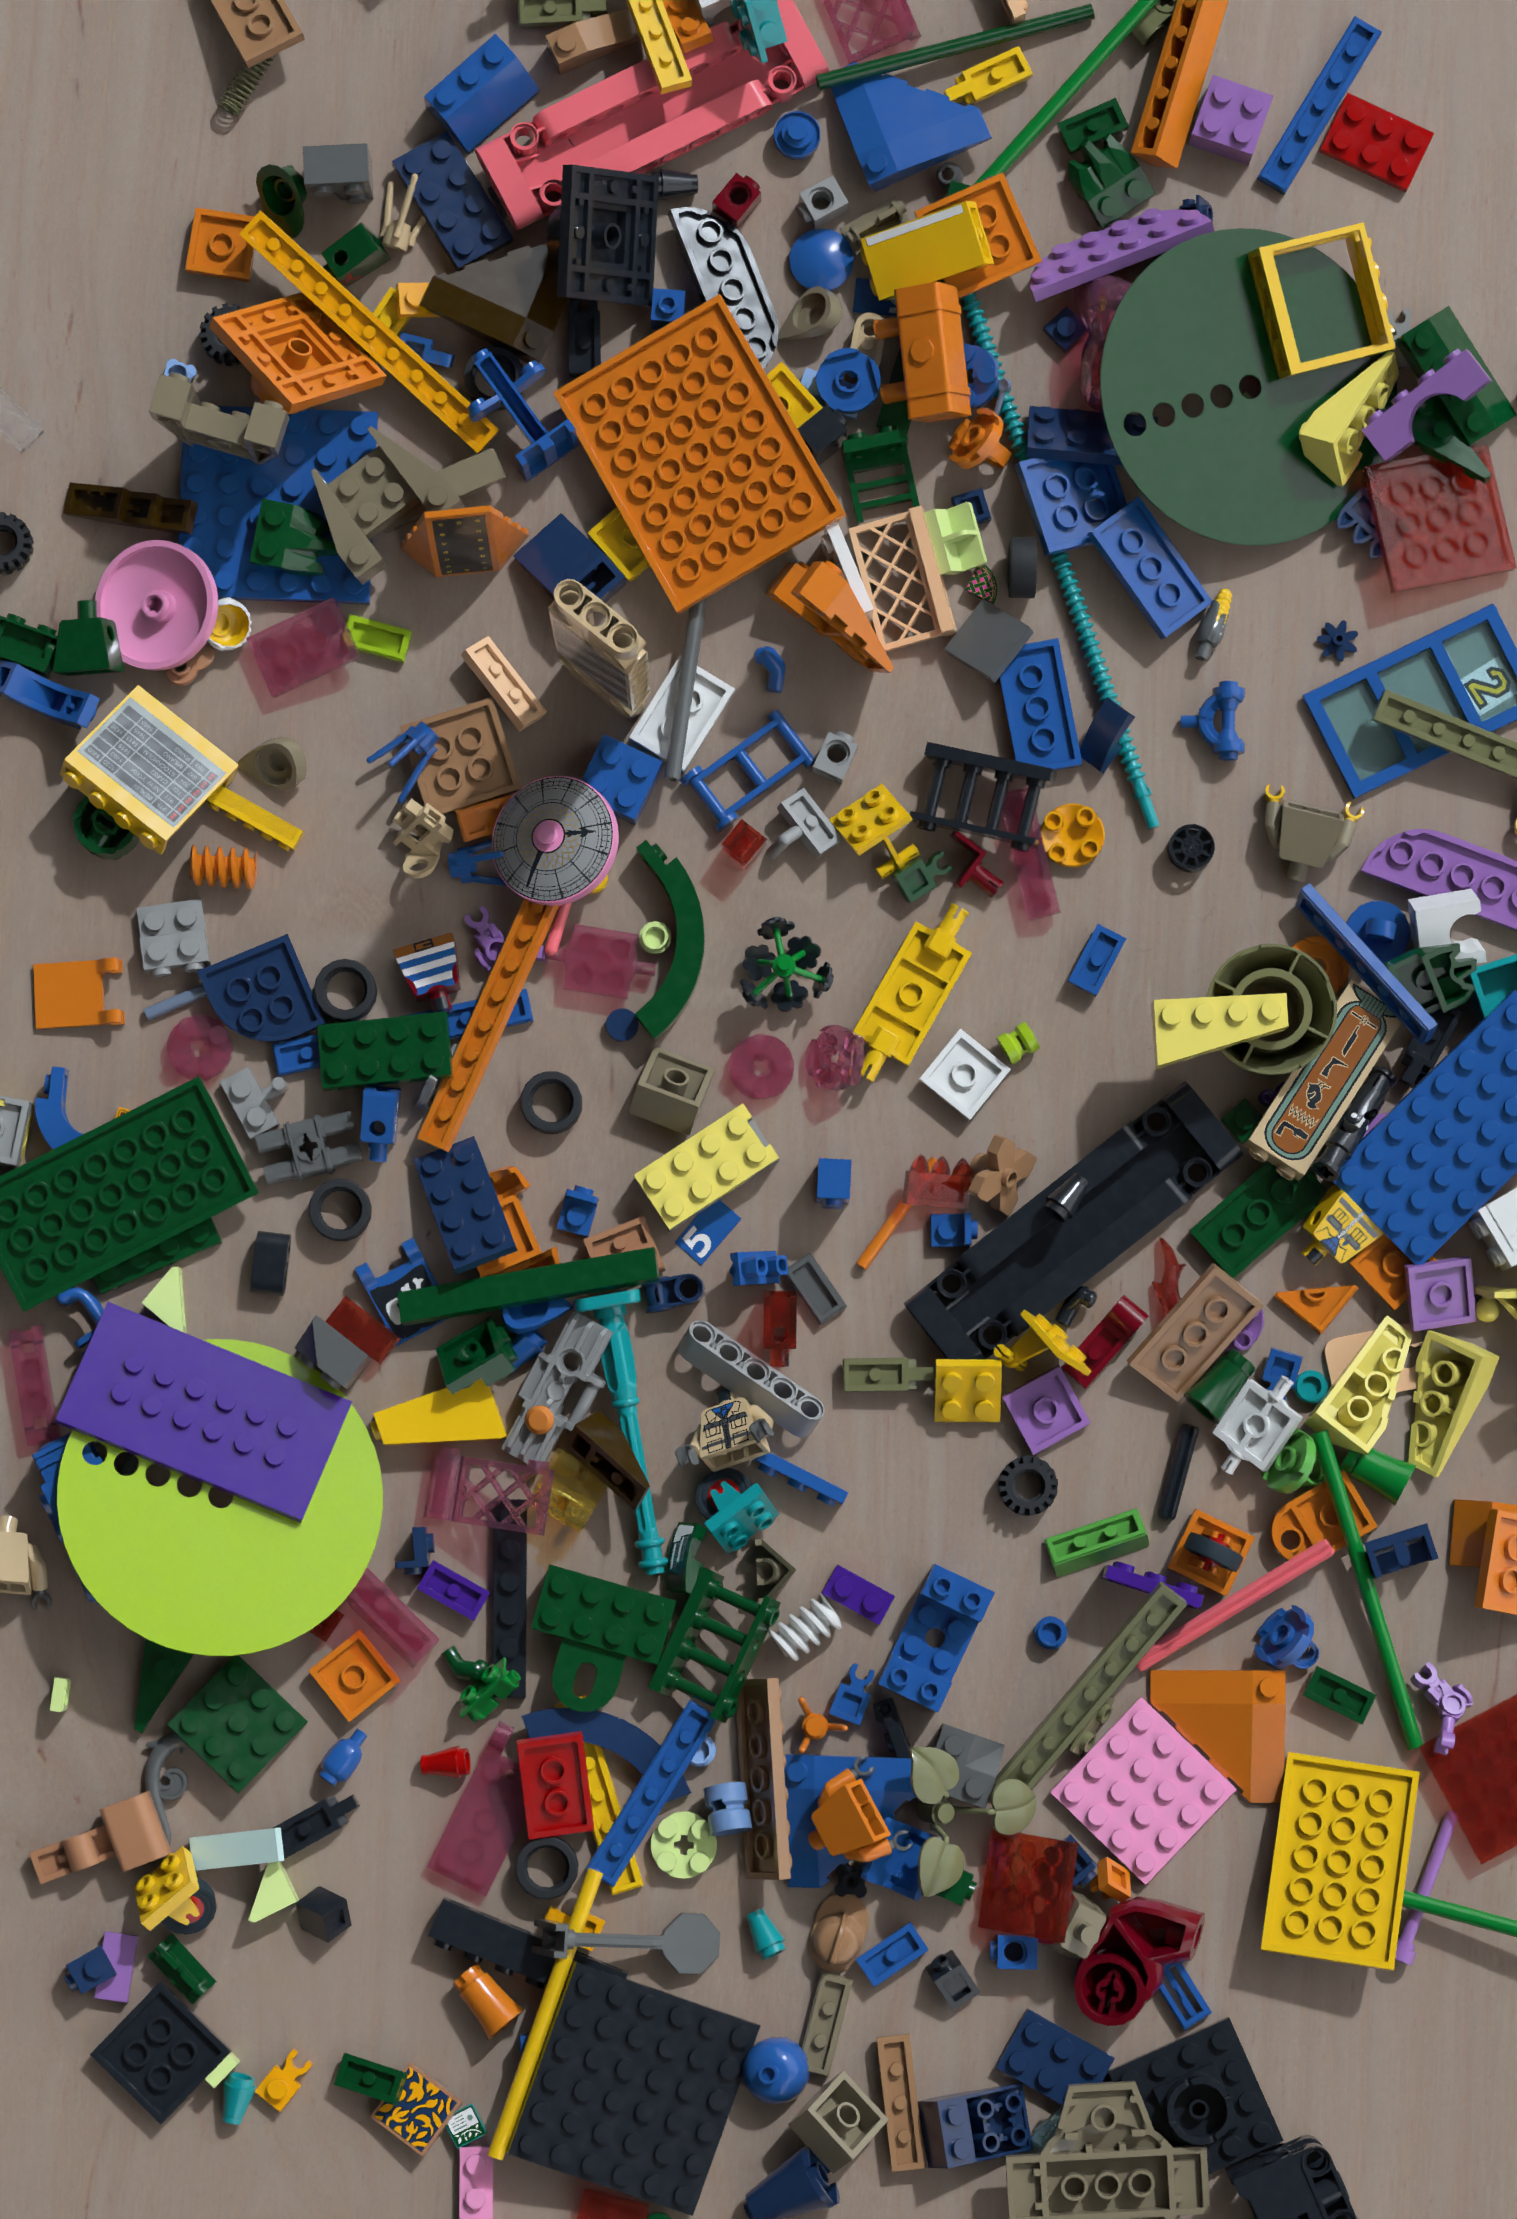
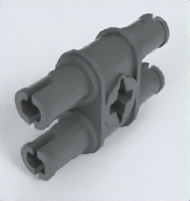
M351 1111L323 1118L321 1115L315 1114L313 1118L289 1123L288 1121L286 1124H283V1128L255 1135L260 1154L288 1147L289 1150L292 1149L293 1152L291 1160L263 1167L267 1184L271 1185L295 1178L297 1181L303 1182L305 1178L328 1172L333 1174L337 1167L363 1161L359 1142L330 1149L329 1146L327 1147L325 1142L327 1136L355 1129ZM306 1135L313 1144H318V1148L313 1150V1161L306 1152H301V1148L305 1146Z

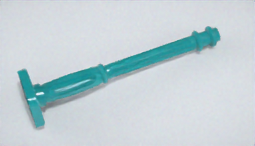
M640 1289L574 1300L576 1312L593 1310L594 1319H599L600 1325L614 1332L601 1356L606 1382L613 1400L611 1405L617 1410L620 1429L623 1431L649 1483L636 1405L639 1404L640 1399L637 1397L635 1358L629 1331L623 1316L627 1314L625 1304L637 1303L642 1300ZM649 1488L639 1508L635 1510L639 1540L635 1542L634 1546L641 1550L642 1561L638 1563V1567L644 1569L645 1575L665 1572L664 1565L668 1563V1558L662 1556L661 1545L665 1542V1539L659 1537Z

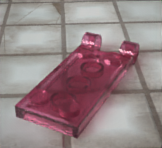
M499 1721L427 1866L484 1896H487L525 1820L519 1763L502 1755L514 1728ZM509 1769L515 1773L512 1779H508L505 1775Z

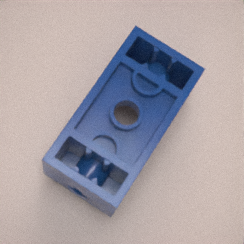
M933 1564L877 1684L939 1712L952 1685L951 1681L995 1592L937 1564ZM932 1628H938L944 1633V1642L937 1648L930 1647L925 1639L926 1633Z

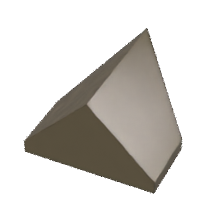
M755 1539L758 1603L762 1604L765 1595L771 1598L796 1569L763 1539Z

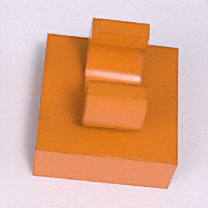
M1108 1857L1097 1862L1098 1875L1090 1881V1891L1095 1892L1099 1889L1102 1891V1898L1105 1900L1114 1898L1119 1902H1123L1131 1898L1130 1870Z

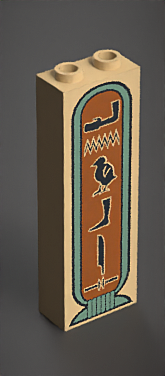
M1351 979L1337 999V1019L1328 1044L1309 1064L1290 1072L1244 1144L1245 1147L1250 1149L1248 1153L1260 1162L1267 1160L1277 1167L1276 1171L1288 1180L1295 1178L1299 1181L1305 1175L1401 1024L1399 1019L1377 995Z

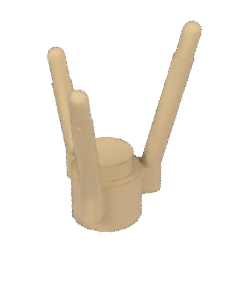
M417 174L411 176L398 221L393 220L391 225L394 183L389 181L387 185L384 221L380 236L383 237L382 245L400 252H406L408 246L414 247L417 236L426 224L423 215L412 232H409L411 226L405 223L418 179Z

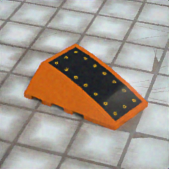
M490 505L430 511L422 514L416 522L417 526H413L411 533H407L405 540L400 542V547L402 551L435 577L500 571L527 539L529 532L527 528H521L519 523H511V518L508 516L503 517V513Z

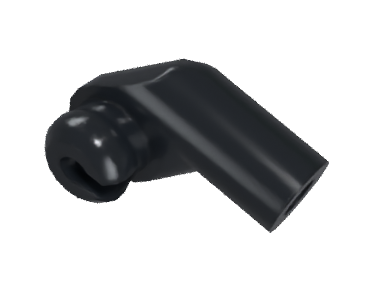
M1080 1286L1065 1300L1055 1320L1069 1328L1081 1305L1087 1308L1093 1307L1097 1300V1293L1090 1291L1087 1286Z

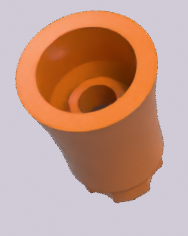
M477 1963L452 1983L460 1992L459 1996L480 2023L488 2040L499 2034L524 2012V2009L503 1991L488 1972L484 1973Z

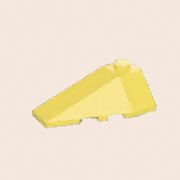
M1388 351L1318 407L1308 421L1304 422L1300 428L1299 440L1301 441L1304 456L1338 486L1343 487L1363 455L1358 450L1364 436H1366L1362 429L1368 426L1365 420L1374 414L1377 408L1383 409L1399 376L1395 352Z
M1386 1315L1304 1423L1315 1432L1327 1429L1332 1444L1367 1455L1386 1429L1389 1419L1387 1417L1391 1404L1395 1399L1396 1386L1400 1373L1404 1368L1413 1335Z
M1431 1330L1427 1331L1416 1360L1415 1372H1418L1417 1391H1414L1413 1402H1416L1415 1420L1411 1425L1408 1463L1416 1465V1468L1434 1477H1439L1486 1392L1500 1356L1473 1343Z

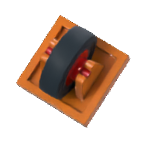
M1195 1508L1167 1568L1227 1597L1255 1537Z

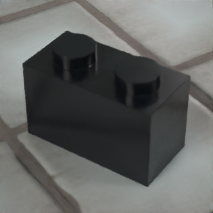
M827 405L797 428L818 466L842 448V441L846 440L847 429L845 428L848 425L847 421L838 410L835 409L832 412Z

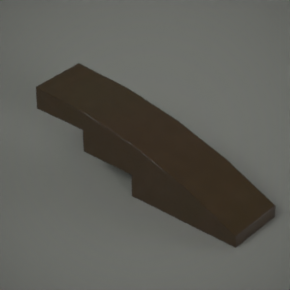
M70 482L63 514L129 527L192 535L198 503L188 499L167 498L156 493L130 491L124 487Z

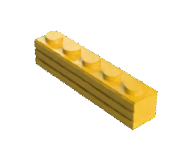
M222 785L207 799L209 808L216 812L219 810L224 811L227 818L234 822L237 819L244 823L243 827L252 832L256 829L261 832L260 836L270 842L274 839L279 842L278 846L285 851L290 849L295 851L305 835L299 828Z

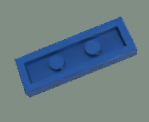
M772 1453L754 1459L760 1463L757 1468L772 1477H775L778 1472L789 1478L788 1485L802 1492H805L808 1487L818 1492L816 1499L832 1507L835 1506L836 1502L843 1504L849 1493Z

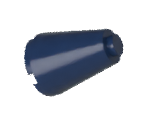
M805 2145L746 2194V2202L743 2203L749 2219H785L832 2208L839 2204L840 2195L836 2182L830 2184L827 2174L831 2171Z

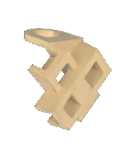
M412 798L392 819L393 822L402 828L392 843L397 846L402 842L411 848L403 864V872L405 876L416 879L426 877L433 872L440 858L442 844L444 842L447 844L451 842L454 830L444 823L446 817L428 803L422 807ZM412 831L416 835H418L419 838L415 839L409 833ZM418 863L427 864V867L420 871L410 869Z

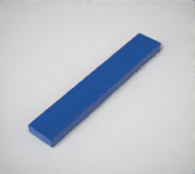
M1354 16L1258 175L1257 180L1283 195L1286 194L1380 38L1382 31Z
M1310 883L1301 888L1295 906L1420 1044L1424 1045L1431 1040L1438 1025L1435 1020Z
M691 1699L688 1701L585 1869L586 1871L587 1868L602 1872L601 1880L612 1887L615 1886L714 1725L716 1719L710 1717L712 1712Z

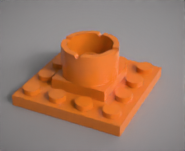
M302 292L213 317L209 325L213 333L252 374L250 388L253 394L259 397V401L263 404L265 400L279 403L284 406L283 410L287 411L288 414H296L299 411L303 412L309 407L381 386L387 376L343 329Z

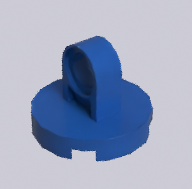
M1370 901L1360 905L1350 915L1346 923L1383 964L1403 954L1410 941V926L1406 915L1397 906L1386 901Z
M1291 1605L1292 1609L1287 1611L1283 1608L1276 1610L1264 1621L1257 1633L1261 1636L1259 1646L1255 1644L1254 1650L1257 1657L1271 1668H1284L1293 1664L1300 1669H1306L1314 1665L1319 1658V1648L1312 1641L1314 1622L1308 1613L1296 1605ZM1308 1646H1310L1308 1654L1300 1658Z

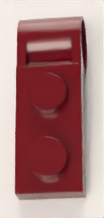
M1124 1294L1078 1347L1086 1356L1084 1363L1092 1372L1086 1376L1066 1362L1061 1366V1369L1086 1389L1149 1315Z

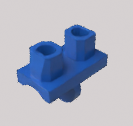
M776 1251L730 1253V1259L733 1262L730 1267L733 1286L780 1283L779 1276L788 1275L786 1255H777Z

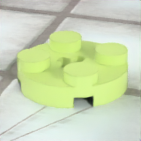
M681 1811L672 1813L659 1823L651 1839V1852L658 1867L676 1878H692L706 1871L714 1860L717 1851L716 1836H710L708 1822L693 1812ZM682 1835L688 1836V1841L694 1843V1848L688 1849L685 1855L680 1854V1849L674 1847V1842L680 1841Z

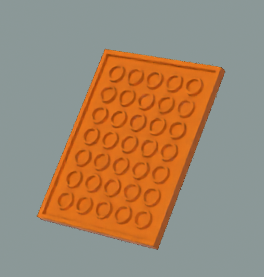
M720 294L553 392L567 419L575 427L577 437L678 614L825 529L826 526L847 516Z

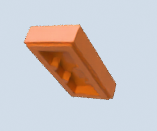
M515 793L454 810L462 841L468 842L492 835L499 813Z

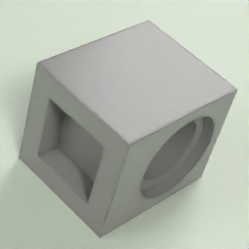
M832 175L799 193L800 204L797 205V210L805 223L810 221L813 228L816 229L848 212L849 203ZM824 198L830 205L824 210H818L812 205V202L815 199Z
M837 731L836 734L828 732L813 765L812 772L842 785L858 750V744L853 742L855 738L842 731ZM833 748H840L845 752L846 758L842 762L834 763L829 760L828 752Z

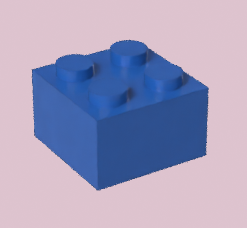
M604 734L581 781L589 784L605 797L616 817L636 826L661 774L663 761Z

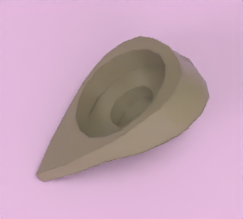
M821 286L812 287L807 290L796 302L778 334V341L817 337L831 331L842 318L841 302L837 296Z
M287 737L267 740L246 753L237 762L238 767L250 776L272 788L288 790L298 785L305 779L307 771L306 759L300 745L295 740Z

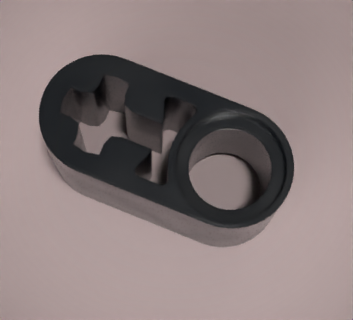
M258 1231L250 1285L252 1293L284 1296L291 1250V1234Z

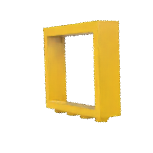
M1364 222L1261 247L1247 253L1279 379L1396 349L1392 335L1395 330L1389 323L1387 315V298L1380 288V271L1377 263L1373 260L1371 252L1372 240L1367 237ZM1345 239L1372 345L1301 363L1274 257Z

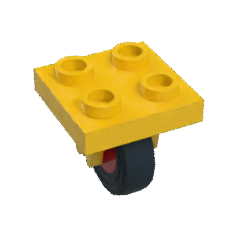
M184 1846L175 1853L167 1855L160 1866L150 1874L144 1875L134 1887L141 1924L149 1931L162 1922L166 1929L176 1934L187 1935L201 1931L214 1919L217 1909L214 1891L207 1882L197 1878L192 1853Z

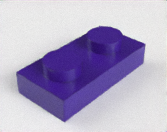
M435 1560L431 1562L417 1587L418 1590L473 1621L476 1620L491 1593Z
M838 1564L822 1592L825 1596L878 1625L881 1624L895 1598L891 1593Z

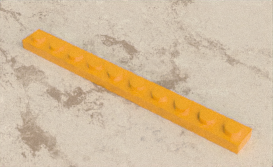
M261 210L239 233L244 240L474 451L480 453L499 433L500 430L486 417L477 422H472L468 417L470 412L467 410L471 403Z

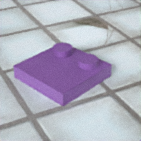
M1461 1256L1429 1261L1420 1265H1404L1409 1323L1412 1331L1477 1322L1470 1257Z
M1059 1365L1001 1396L1033 1455L1090 1424L1086 1413Z

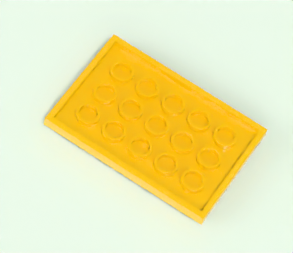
M1288 1752L1261 1951L1394 1971L1420 1772Z

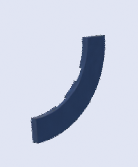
M567 1707L539 1710L521 1716L529 1738L582 1731L584 1742L601 1746L620 1755L630 1762L642 1776L661 1747L651 1736L637 1726L605 1712H578ZM683 1775L666 1803L691 1793Z

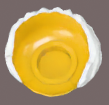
M229 597L218 600L216 623L208 639L212 647L219 651H229L246 643V638L249 637L251 632L250 625L252 623L247 608Z

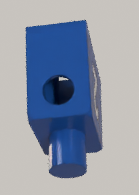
M370 1086L363 1090L360 1141L368 1142L367 1160L386 1162L388 1144L396 1142L401 1088ZM375 1121H381L385 1125L384 1132L380 1133L374 1129Z

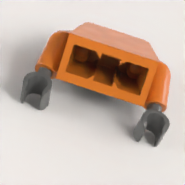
M867 1756L858 1757L854 1762L853 1769L849 1770L847 1768L825 1783L817 1801L818 1809L811 1815V1819L817 1829L808 1834V1841L815 1850H821L826 1847L833 1857L843 1854L847 1860L870 1862L891 1854L893 1849L897 1848L898 1850L905 1851L912 1846L913 1843L904 1847L897 1843V1837L908 1833L909 1831L900 1830L894 1835V1839L887 1840V1837L891 1834L862 1778L856 1780L859 1776L864 1778L870 1777L875 1772L874 1766L866 1772L859 1770L860 1764L868 1759Z

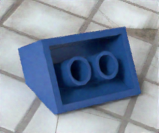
M494 34L424 96V101L430 113L469 154L538 94L540 89L518 57L497 34Z

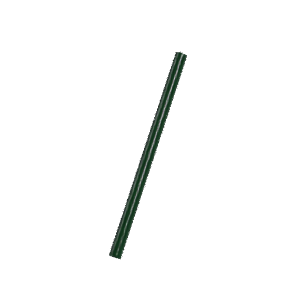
M1091 4L816 74V84L819 90L1094 20V9Z

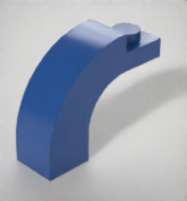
M4 660L0 661V696L49 719L77 729H81V727L87 728L95 717L96 707L100 698L90 693L74 690L52 682L19 664Z
M52 1066L51 1074H46L44 1093L49 1094V1098H35V1111L39 1128L45 1140L55 1149L83 1134L73 1128L66 1114L69 1070L64 1067Z

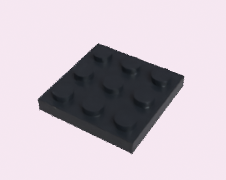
M160 1981L90 2055L144 2109L162 2124L232 2050Z

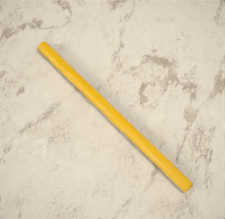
M587 1868L568 1922L569 1929L583 1933L603 1876L602 1872ZM574 1946L573 1949H567V1959H555L487 2153L492 2158L503 2160L578 1946Z

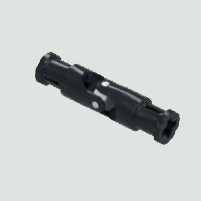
M1376 1066L1370 1071V1078L1365 1086L1360 1087L1351 1102L1349 1111L1344 1113L1325 1142L1323 1154L1319 1159L1314 1160L1312 1164L1313 1171L1320 1178L1332 1182L1340 1177V1169L1345 1160L1351 1159L1358 1144L1368 1130L1369 1124L1384 1105V1097L1388 1090L1394 1088L1397 1084L1396 1076L1390 1070Z

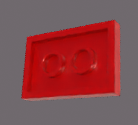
M1347 93L1319 152L1406 193L1434 133Z
M582 1731L516 1740L528 1839L593 1831L594 1822Z

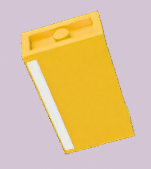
M965 201L861 238L863 246L860 248L861 257L865 265L869 266L872 275L870 287L876 297L878 296L879 301L895 299V289L936 282L973 268H984L994 264L976 202Z

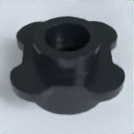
M840 1864L836 1868L838 1884L835 1886V1892L838 1896L844 1897L846 1894L855 1895L857 1898H863L867 1894L865 1880L861 1878L862 1865L856 1868ZM849 1878L855 1879L854 1884L848 1882Z

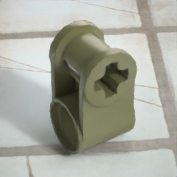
M1159 0L1131 31L1144 47L1155 41L1163 30L1170 25L1177 0H1172L1173 6L1165 4L1163 7L1161 6V1L1163 0Z

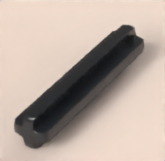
M1183 1424L1181 1426L1158 1511V1516L1169 1520L1176 1518L1199 1428L1190 1424Z

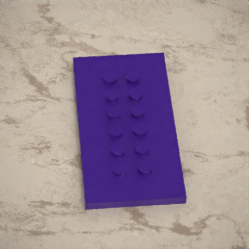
M107 1302L58 1412L55 1423L301 1523L352 1401L116 1304Z

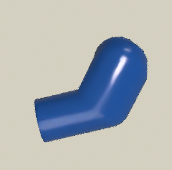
M770 646L759 647L754 653V660L756 663L764 665L769 672L766 690L782 693L786 664L774 648Z

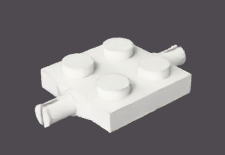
M1282 1375L1272 1391L1263 1388L1253 1379H1248L1213 1431V1434L1224 1441L1231 1451L1221 1466L1228 1474L1233 1475L1241 1460L1250 1461L1262 1471H1268L1303 1419L1283 1399L1294 1384L1289 1378Z

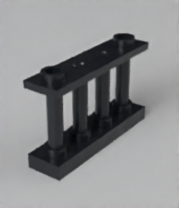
M927 742L924 755L929 760H932L931 765L934 766L923 814L910 811L912 821L917 823L916 828L935 832L936 827L1011 843V849L1022 852H1029L1030 848L1039 849L1040 842L1036 838L1029 836L1041 789H1044L1045 785H1055L1057 773L1054 769ZM951 764L962 766L963 772H965L954 820L936 817L946 770L951 768ZM982 771L994 773V778L997 779L985 827L967 823L977 778L982 775ZM1014 778L1026 780L1025 785L1028 786L1017 834L998 830L1009 782L1012 783Z

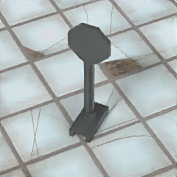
M680 1913L662 1930L661 1935L578 1933L573 1929H569V1924L547 1919H534V1926L542 1927L543 1933L542 1946H532V1953L552 1958L567 1959V1949H573L574 1946L660 1949L662 1956L677 1973L701 1974L719 1957L720 1932L703 1913Z

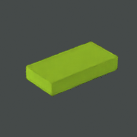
M350 614L341 646L404 663L413 632L408 629Z

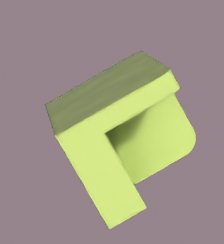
M965 502L948 509H932L924 512L940 575H957L987 563L972 503Z

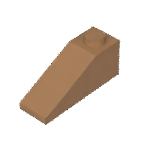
M629 8L575 22L545 35L548 51L560 75L640 40Z

